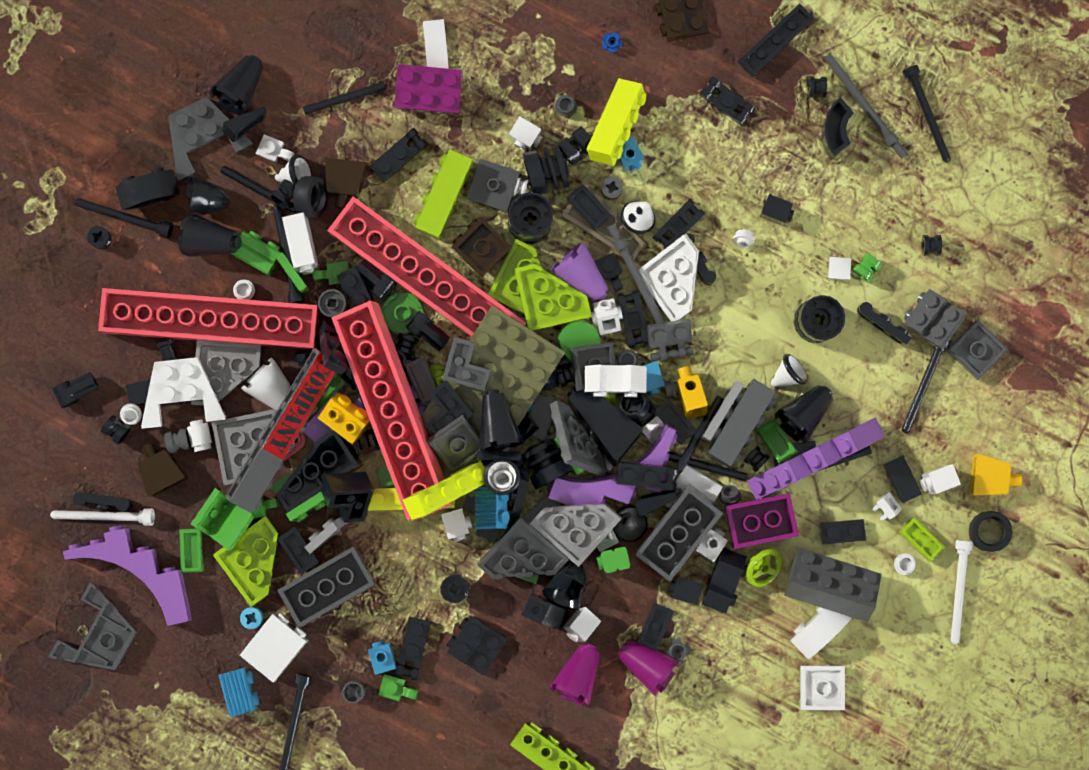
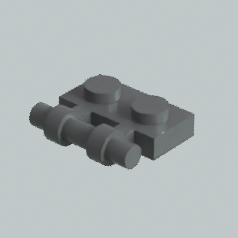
M689 319L647 325L649 347H657L658 350L656 353H650L651 362L660 361L661 363L667 362V359H685L686 356L694 355L693 347H684V343L692 342L691 321ZM676 344V349L666 351L665 346Z

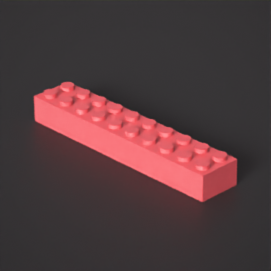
M355 197L351 198L327 230L330 235L469 337L473 336L492 305L524 326H527L526 322Z
M102 288L98 331L104 334L313 350L314 348L317 349L320 309L318 305Z
M368 301L332 317L405 516L407 520H412L403 499L441 482L445 478L435 451L427 441L429 435L379 303ZM452 501L446 504L445 506L433 511L432 513L444 509L448 506H451L454 504V502Z

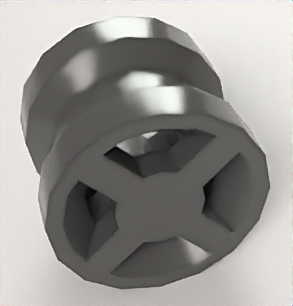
M616 177L606 178L601 186L603 197L607 200L618 199L623 189L622 182Z

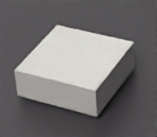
M829 257L828 279L850 280L851 258Z

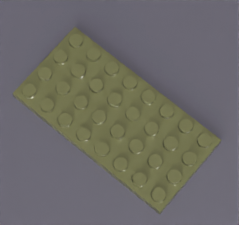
M492 305L469 340L476 342L470 364L491 369L485 391L448 381L474 412L467 420L479 436L482 397L486 395L487 391L499 390V393H504L516 424L519 426L565 354V351ZM433 399L421 416L429 437L434 434L426 424L442 412V409ZM435 452L446 479L451 476L452 471ZM475 457L474 459H472L471 461H469L468 463H466L464 466H462V467L459 468L458 470H460V469H462V468H464V467H466V466H468V465L477 463V462H478L477 457ZM476 489L467 493V495L472 498Z

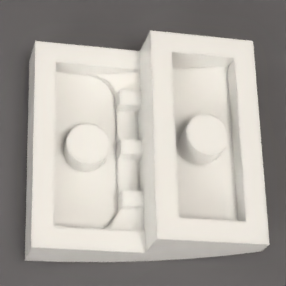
M686 465L675 481L677 483L676 488H681L682 492L690 483L713 502L723 488L722 485L689 465ZM676 499L667 503L666 506L670 508Z

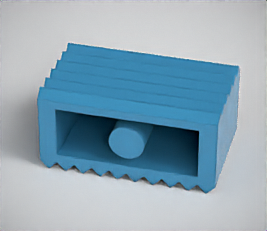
M486 485L476 488L475 528L508 529L510 516L507 512V501L509 500V494H494L489 491Z
M244 667L219 675L229 717L257 709L259 698L257 692L252 690L251 684L254 683L251 671H247V668Z

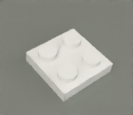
M800 666V709L845 710V666Z

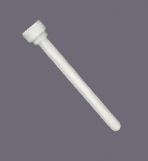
M144 508L139 513L54 510L50 514L53 519L139 521L144 526H153L155 520V512L151 508Z
M956 540L955 549H957L959 554L951 631V643L955 645L960 640L967 558L970 555V551H973V542Z

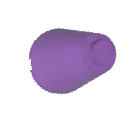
M583 242L569 250L560 261L561 264L557 261L550 269L557 277L577 291L585 294L591 302L595 300L599 302L607 296L606 291L608 287L587 246Z

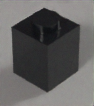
M769 194L760 217L784 226L786 221H791L795 210L791 209L793 203Z
M676 577L675 581L671 580L668 593L672 594L671 598L698 605L703 584Z

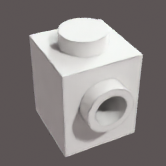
M520 116L508 134L509 139L515 142L514 145L523 151L526 149L531 151L533 147L537 148L543 139L541 136L542 129Z
M462 508L441 514L448 539H453L454 542L467 539L466 534H470L469 529L472 528L470 517H465Z
M715 527L714 530L708 532L695 551L710 561L715 562L728 541L724 538L726 534Z
M581 607L573 614L563 628L567 631L566 634L571 640L582 642L588 639L601 621L586 607Z

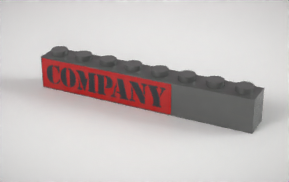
M316 348L312 350L225 496L229 502L250 513L260 506L262 495L265 490L268 491L271 488L273 477L276 472L283 468L286 455L293 451L296 438L305 431L306 422L310 416L315 414L320 398L327 394L330 381L339 374L323 366L322 352Z

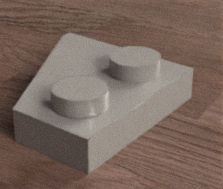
M342 517L335 521L331 518L322 526L324 530L321 533L317 531L309 537L311 542L304 548L311 554L338 533L347 523H344Z

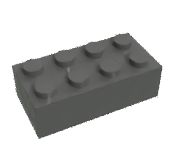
M754 378L748 383L743 396L733 408L731 416L722 426L719 436L713 441L705 454L727 468L738 464L743 455L740 453L743 447L746 448V446L748 447L754 437L751 434L753 429L759 428L765 419L762 414L765 410H770L776 401V398L773 397L776 392Z
M689 483L638 548L635 555L667 580L671 581L722 516L724 509Z
M353 546L277 591L298 628H301L377 583L356 546Z
M798 548L791 563L784 596L868 622L876 608L882 574Z

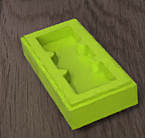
M912 517L898 532L929 563L945 548L915 517Z

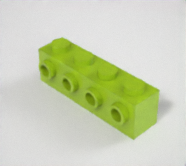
M450 149L447 154H443L439 163L442 166L439 174L435 173L431 181V185H433L430 193L427 192L422 201V204L425 206L422 212H418L413 223L416 224V231L437 240L441 239L474 164L473 159Z
M525 722L510 744L544 770L595 769L587 761L582 763L577 760V754L571 749L566 748L564 750L558 746L560 742L553 736L549 735L546 737L540 733L542 729L533 722L531 724Z

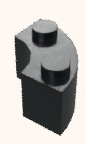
M841 97L833 103L822 124V143L831 161L851 144L847 136L846 126L854 112Z
M161 167L153 169L150 174L136 178L135 176L123 178V182L115 186L121 210L140 209L153 203L168 201L179 195L180 192L173 169L164 171V168Z
M723 547L709 580L702 605L725 614L729 606H734L738 596L734 594L740 577L744 578L748 566L745 565L747 556Z

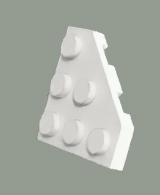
M687 234L681 236L639 269L650 293L671 321L680 320L692 311L699 250Z

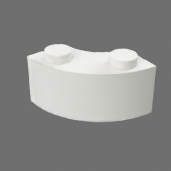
M636 365L585 366V392L594 393V397H607V393H624V397H637V393H646L647 367Z
M818 607L816 609L818 613L807 624L801 623L794 630L796 634L790 641L809 660L829 643L852 617Z

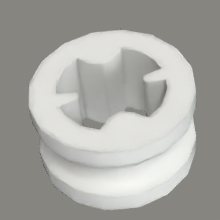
M518 178L513 196L516 197L526 193L529 180L522 181L521 178Z

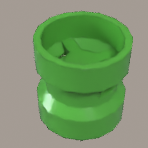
M865 253L862 257V262L853 268V272L863 281L869 283L873 279V274L881 269L882 264L872 255Z

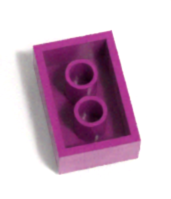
M398 64L394 107L397 109L460 114L463 71Z
M790 493L724 506L733 549L799 536Z

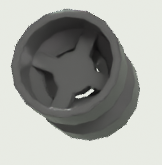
M186 428L180 429L178 434L173 432L164 434L169 454L176 453L177 450H180V447L184 451L191 449Z
M350 681L343 687L342 696L348 703H357L365 696V686L360 681Z

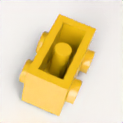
M337 393L329 400L318 417L319 420L351 444L361 437L370 424L367 411L357 407L351 402L349 397Z

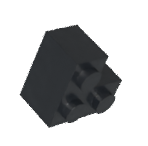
M366 472L325 474L321 493L328 508H338L344 523L365 520L374 491Z

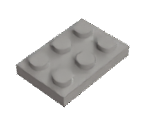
M737 380L733 383L719 410L708 425L706 432L702 435L703 441L708 443L711 439L713 441L717 439L722 431V428L719 427L721 422H726L733 412L731 409L732 404H737L745 392L741 390L744 384Z

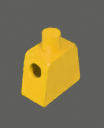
M690 366L678 369L680 379L677 380L685 417L688 420L706 415L708 404L699 375H693Z
M980 454L973 455L969 496L1008 494L1009 486L1021 487L1022 474L1011 473L1010 463Z

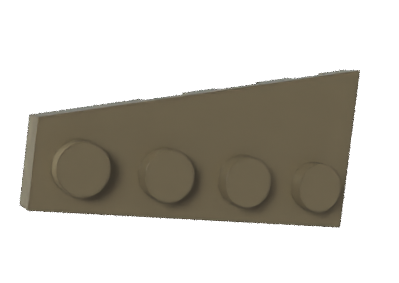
M584 180L582 184L611 214V218L595 231L570 203L561 216L621 255L620 251L616 250L613 244L615 241L607 228L615 223L622 238L625 237L628 243L627 248L633 260H635L645 243L634 232H631L624 226L618 214Z

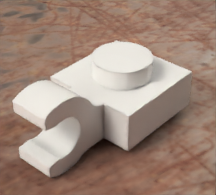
M265 134L256 152L257 156L277 163L279 158L289 161L295 154L283 149L284 142Z

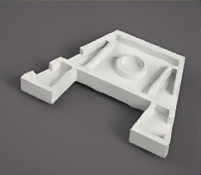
M199 357L154 362L141 425L142 429L163 426L160 404L203 399L206 422L226 419V414L220 406L219 399L212 389L210 380Z

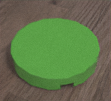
M394 293L387 298L382 306V314L387 327L395 334H411L412 332L406 328V325L418 310L424 314L421 302L410 293Z
M575 321L567 324L558 337V347L565 351L563 357H566L571 363L570 348L600 344L598 331L593 325L585 321Z

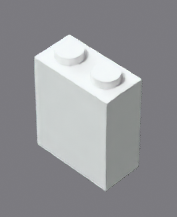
M304 213L282 217L293 268L298 273H302V275L312 274L315 269H319L308 218Z
M281 613L279 615L272 614L240 654L243 659L272 682L277 681L309 641L305 638L307 634L298 627L295 629L288 624L290 620Z

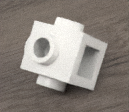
M614 298L593 303L594 312H591L593 325H598L600 335L621 331L619 319H623L620 306L616 307Z

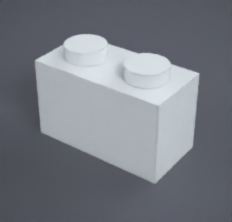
M953 464L921 474V486L924 492L927 491L929 495L961 485Z

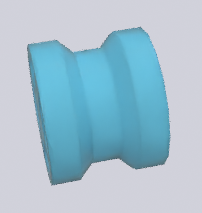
M247 608L241 613V624L247 629H255L263 623L264 614L259 608Z

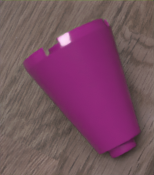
M634 641L625 642L619 650L621 654L620 660L655 697H658V692L662 693L675 675L672 671L674 667L679 668L681 661L677 658Z
M586 643L585 646L580 645L550 684L549 689L553 693L557 689L561 692L560 697L578 705H582L584 702L585 706L588 707L591 702L600 653L597 652L598 648L589 643Z

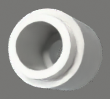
M203 420L190 422L187 432L191 448H194V452L211 449L210 443H212L208 423H203Z

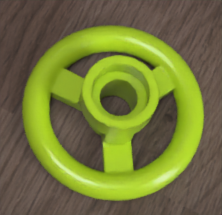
M766 549L755 554L750 559L746 572L747 581L750 585L763 587L771 583L778 576L783 564L780 552L775 549ZM771 555L776 558L775 568H772L769 564ZM762 574H770L767 578L763 580H755Z

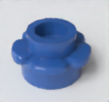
M616 32L606 33L603 36L602 47L610 53L617 52L623 44V41L620 39L621 36Z

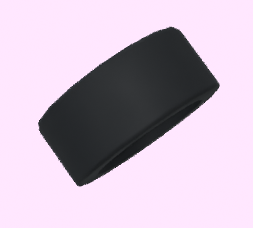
M301 177L295 186L293 194L295 210L298 214L304 213L306 217H320L324 213L328 201L326 183L320 177Z
M981 512L973 518L969 526L970 540L974 546L982 551H1000L1009 544L1012 538V525L1008 518L1000 512ZM986 519H995L1002 525L1003 536L995 544H986L978 535L979 525Z

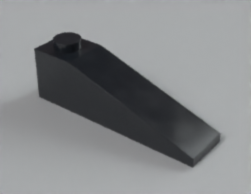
M332 430L316 441L311 451L304 457L299 467L288 478L276 496L288 513L321 492L325 474L353 473L364 464L352 446L341 435Z

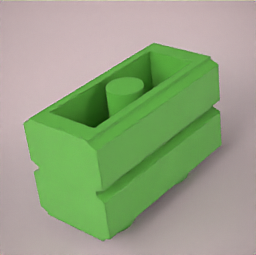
M243 231L240 236L242 240L241 247L231 254L264 274L271 276L276 265L279 263L276 256L281 253L279 252L280 247L270 241L268 244L260 241L262 237L253 231H250L249 234Z
M625 547L614 548L613 551L611 549L601 551L600 556L596 557L599 570L603 569L606 573L630 567Z

